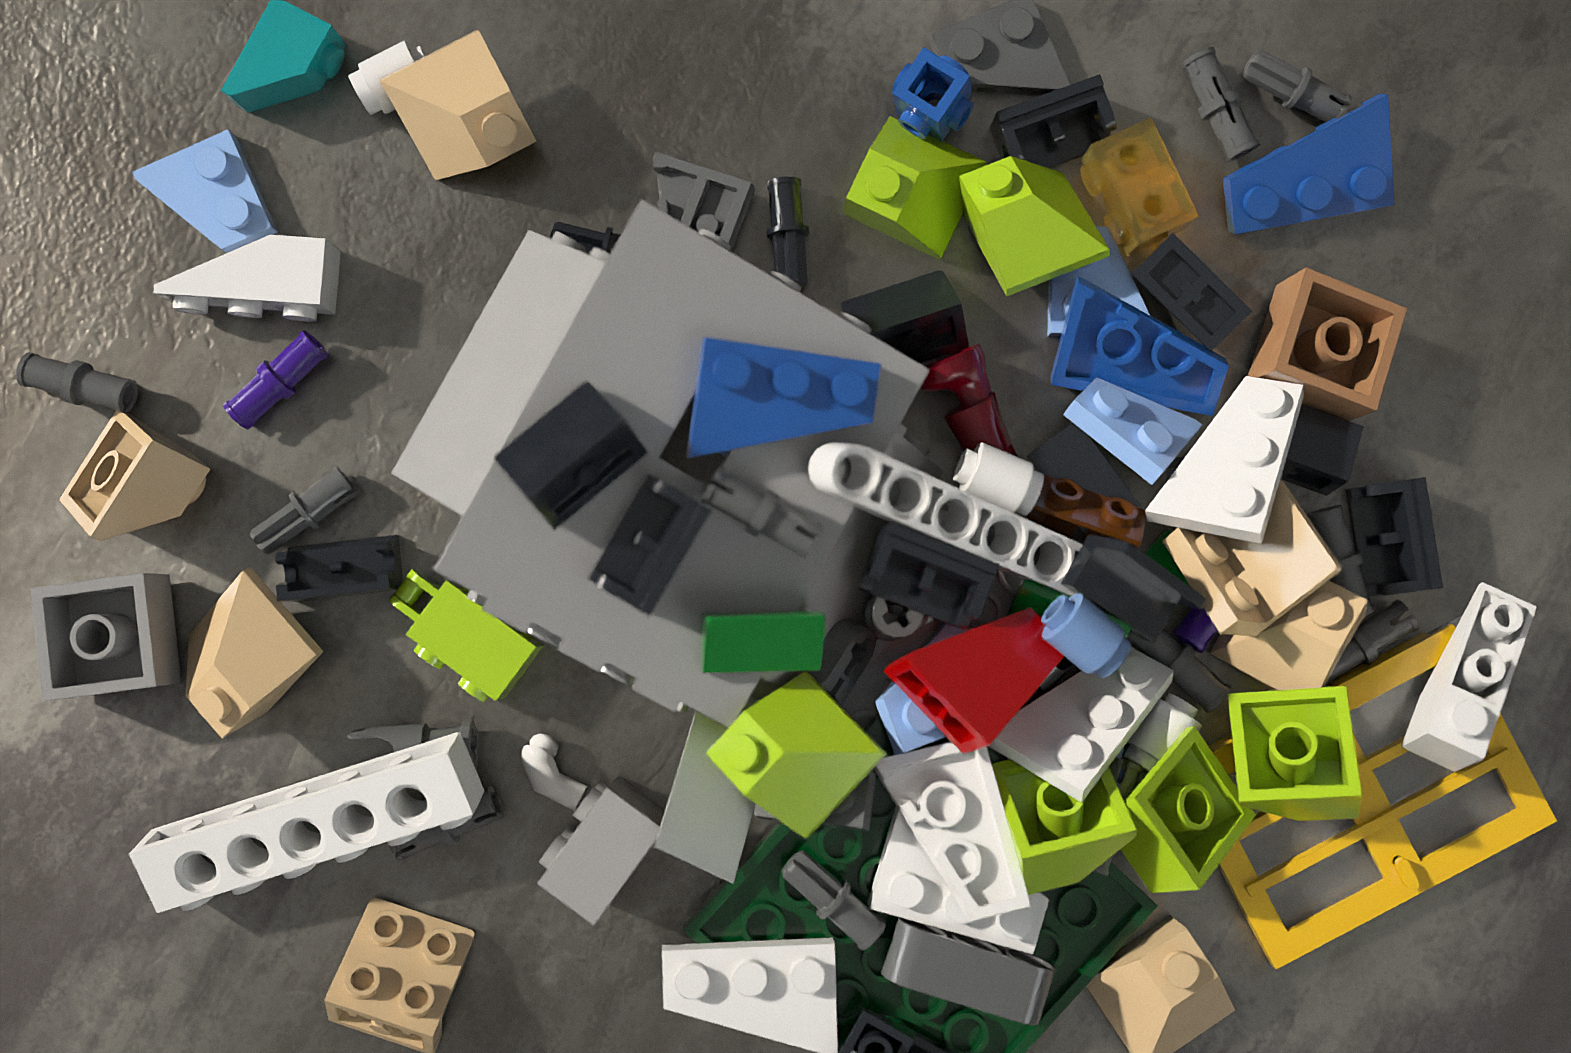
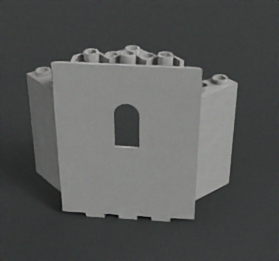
M642 199L611 254L594 247L590 255L584 253L586 249L581 244L562 233L555 232L552 239L528 230L394 467L392 474L463 516L433 570L470 589L467 598L482 605L483 611L525 633L528 631L541 640L558 647V650L594 670L600 673L603 671L609 676L632 686V690L673 712L678 710L686 714L688 708L691 707L730 727L740 716L760 678L782 687L799 676L803 671L702 673V613L820 611L826 614L825 636L842 619L848 618L860 624L864 617L866 604L873 595L857 588L877 532L889 522L816 489L809 476L810 459L814 452L824 444L832 442L868 447L939 480L943 470L927 457L931 449L922 442L906 435L907 429L900 424L926 378L929 369L870 335L871 328L861 320L846 313H841L838 316L800 293L801 286L790 278L775 271H772L769 275L729 251L731 245L716 234L704 229H700L698 233ZM704 337L881 364L873 423L731 449L720 467L726 474L763 494L767 490L779 495L777 500L779 503L816 523L819 522L824 525L820 537L814 538L817 543L806 559L801 557L799 553L762 533H759L757 537L745 531L746 524L707 503L700 502L703 493L709 486L659 459L661 452L695 393L701 345ZM590 382L626 420L648 453L554 531L494 458L499 451L582 383ZM847 456L842 459L837 472L838 479L842 485L847 482L852 470L851 462ZM648 475L664 481L712 509L650 617L599 588L595 583L587 579ZM898 480L894 481L889 489V502L892 506L900 497L901 489Z

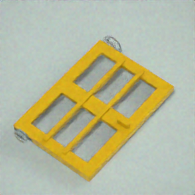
M1462 616L1428 633H1420L1378 655L1379 659L1371 664L1366 665L1363 663L1330 682L1327 686H1346L1362 791L1359 817L1355 819L1296 821L1252 809L1256 816L1218 865L1269 963L1275 969L1292 962L1557 822L1501 713L1496 722L1484 759L1456 772L1401 747L1419 697ZM1231 733L1210 744L1209 748L1237 787Z

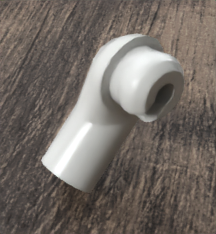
M542 733L534 735L530 740V744L525 745L521 753V762L531 788L538 794L576 811L586 792L587 786L559 773L554 760L559 745L553 737Z

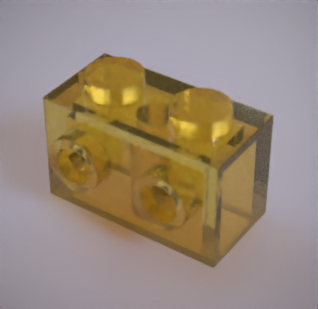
M1151 117L1091 144L1081 159L1083 166H1081L1080 172L1083 183L1093 197L1099 196L1107 213L1104 215V225L1109 228L1116 245L1122 244L1127 256L1168 238L1172 233L1177 234L1185 230L1199 217Z

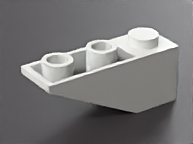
M268 235L155 284L153 293L172 302L173 310L183 313L208 314V306L228 307V314L261 318L263 310L283 311L282 317L286 319L314 322L317 321V313L333 315L336 313L341 251L326 238Z
M1483 582L1478 585L1419 697L1403 740L1402 748L1454 772L1484 759L1537 606Z

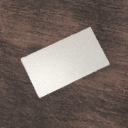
M750 696L741 714L759 702V700ZM696 710L655 848L733 884L755 803L745 797L706 754L729 727Z

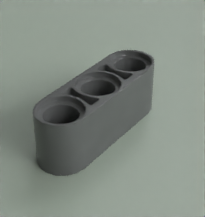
M899 917L881 974L891 982L918 992L1019 1023L1038 1025L1056 968L1043 959L1015 949Z

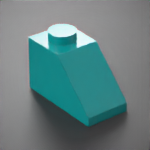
M270 0L220 91L238 108L248 113L322 90L327 79L333 78L339 72L344 61L346 43L331 24L285 0Z

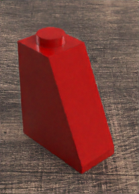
M1030 607L915 650L891 662L883 671L941 732L965 754L989 746L1064 655L1043 639L1042 633L1045 624L1041 621L1042 616L1038 615Z

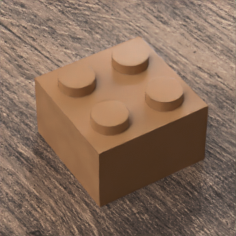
M1306 267L1276 285L1248 376L1302 384L1304 391L1303 405L1348 421L1377 411L1407 308Z

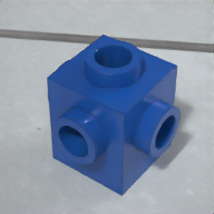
M923 47L912 64L908 63L904 66L892 88L896 112L900 116L898 119L899 124L920 139H925L927 135H930L942 143L951 129L958 132L963 127L974 108V103L970 101L972 99L971 79L967 70L954 59L945 55L939 57ZM933 99L940 100L936 107L928 102Z

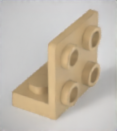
M1282 480L1279 481L1262 544L1179 527L1162 541L1191 588L1207 599L1204 609L1220 634L1258 635L1341 571L1340 563Z
M376 897L370 899L324 999L328 1020L423 1053H435L442 1037V1017L474 941V931Z

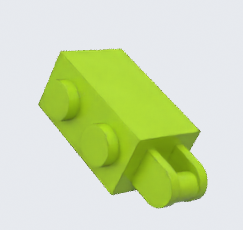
M411 569L407 577L390 597L389 602L415 621L406 633L408 637L418 643L414 652L424 661L438 669H441L446 664L461 675L462 678L458 682L459 686L482 702H486L489 697L494 701L505 699L544 645L527 632L525 633L483 611L482 605L467 598L470 590L452 580H446L440 587L419 571ZM425 590L433 598L426 608L421 611L414 603Z

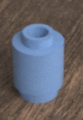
M1081 593L1074 594L1069 598L1065 595L1058 597L1050 604L1042 616L1041 621L1045 624L1042 633L1043 639L1086 674L1094 672L1100 678L1109 676L1123 663L1130 651L1131 643L1124 637V629Z

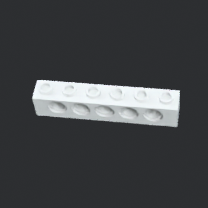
M459 731L151 829L129 855L157 913L179 906L183 911H188L207 903L214 895L230 890L234 895H240L255 889L265 879L281 874L286 879L298 877L310 871L317 863L335 858L336 862L352 860L363 854L368 847L384 842H387L389 846L404 844L415 838L422 830L439 825L443 830L458 827L472 818L484 793V788ZM405 788H415L421 791L426 800L421 801L408 795ZM354 804L362 805L369 809L373 817H367L357 812ZM302 821L314 824L320 833L308 830ZM251 838L262 841L267 849L257 846ZM201 854L209 857L214 864L204 860Z

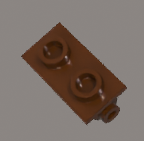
M1044 475L1039 497L1025 519L1071 540L1077 526L1085 528L1087 531L1082 545L1090 534L1125 541L1137 548V546L1140 547L1147 517L1144 509L1135 507L1125 499L1118 497L1110 498L1081 488L1071 480L1056 479Z

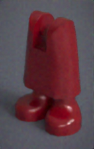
M980 344L962 349L924 366L929 369V372L920 388L928 392L943 389L954 392L961 403L951 409L944 418L963 452L965 449L974 451L978 444L983 442L1018 457L1004 424L996 393L991 390L986 373L985 356Z

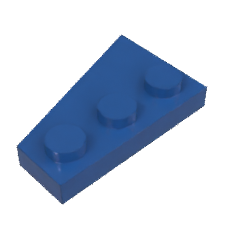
M1388 94L1375 95L1362 102V106L1340 118H1333L1316 127V131L1288 146H1281L1224 177L1223 184L1228 232L1240 234L1395 205Z
M1077 275L1050 378L1051 385L1083 391L1097 377L1165 407L1213 416L1229 365L1226 358L1213 350L1210 352L1204 345Z
M704 337L701 345L687 457L873 423L881 364Z

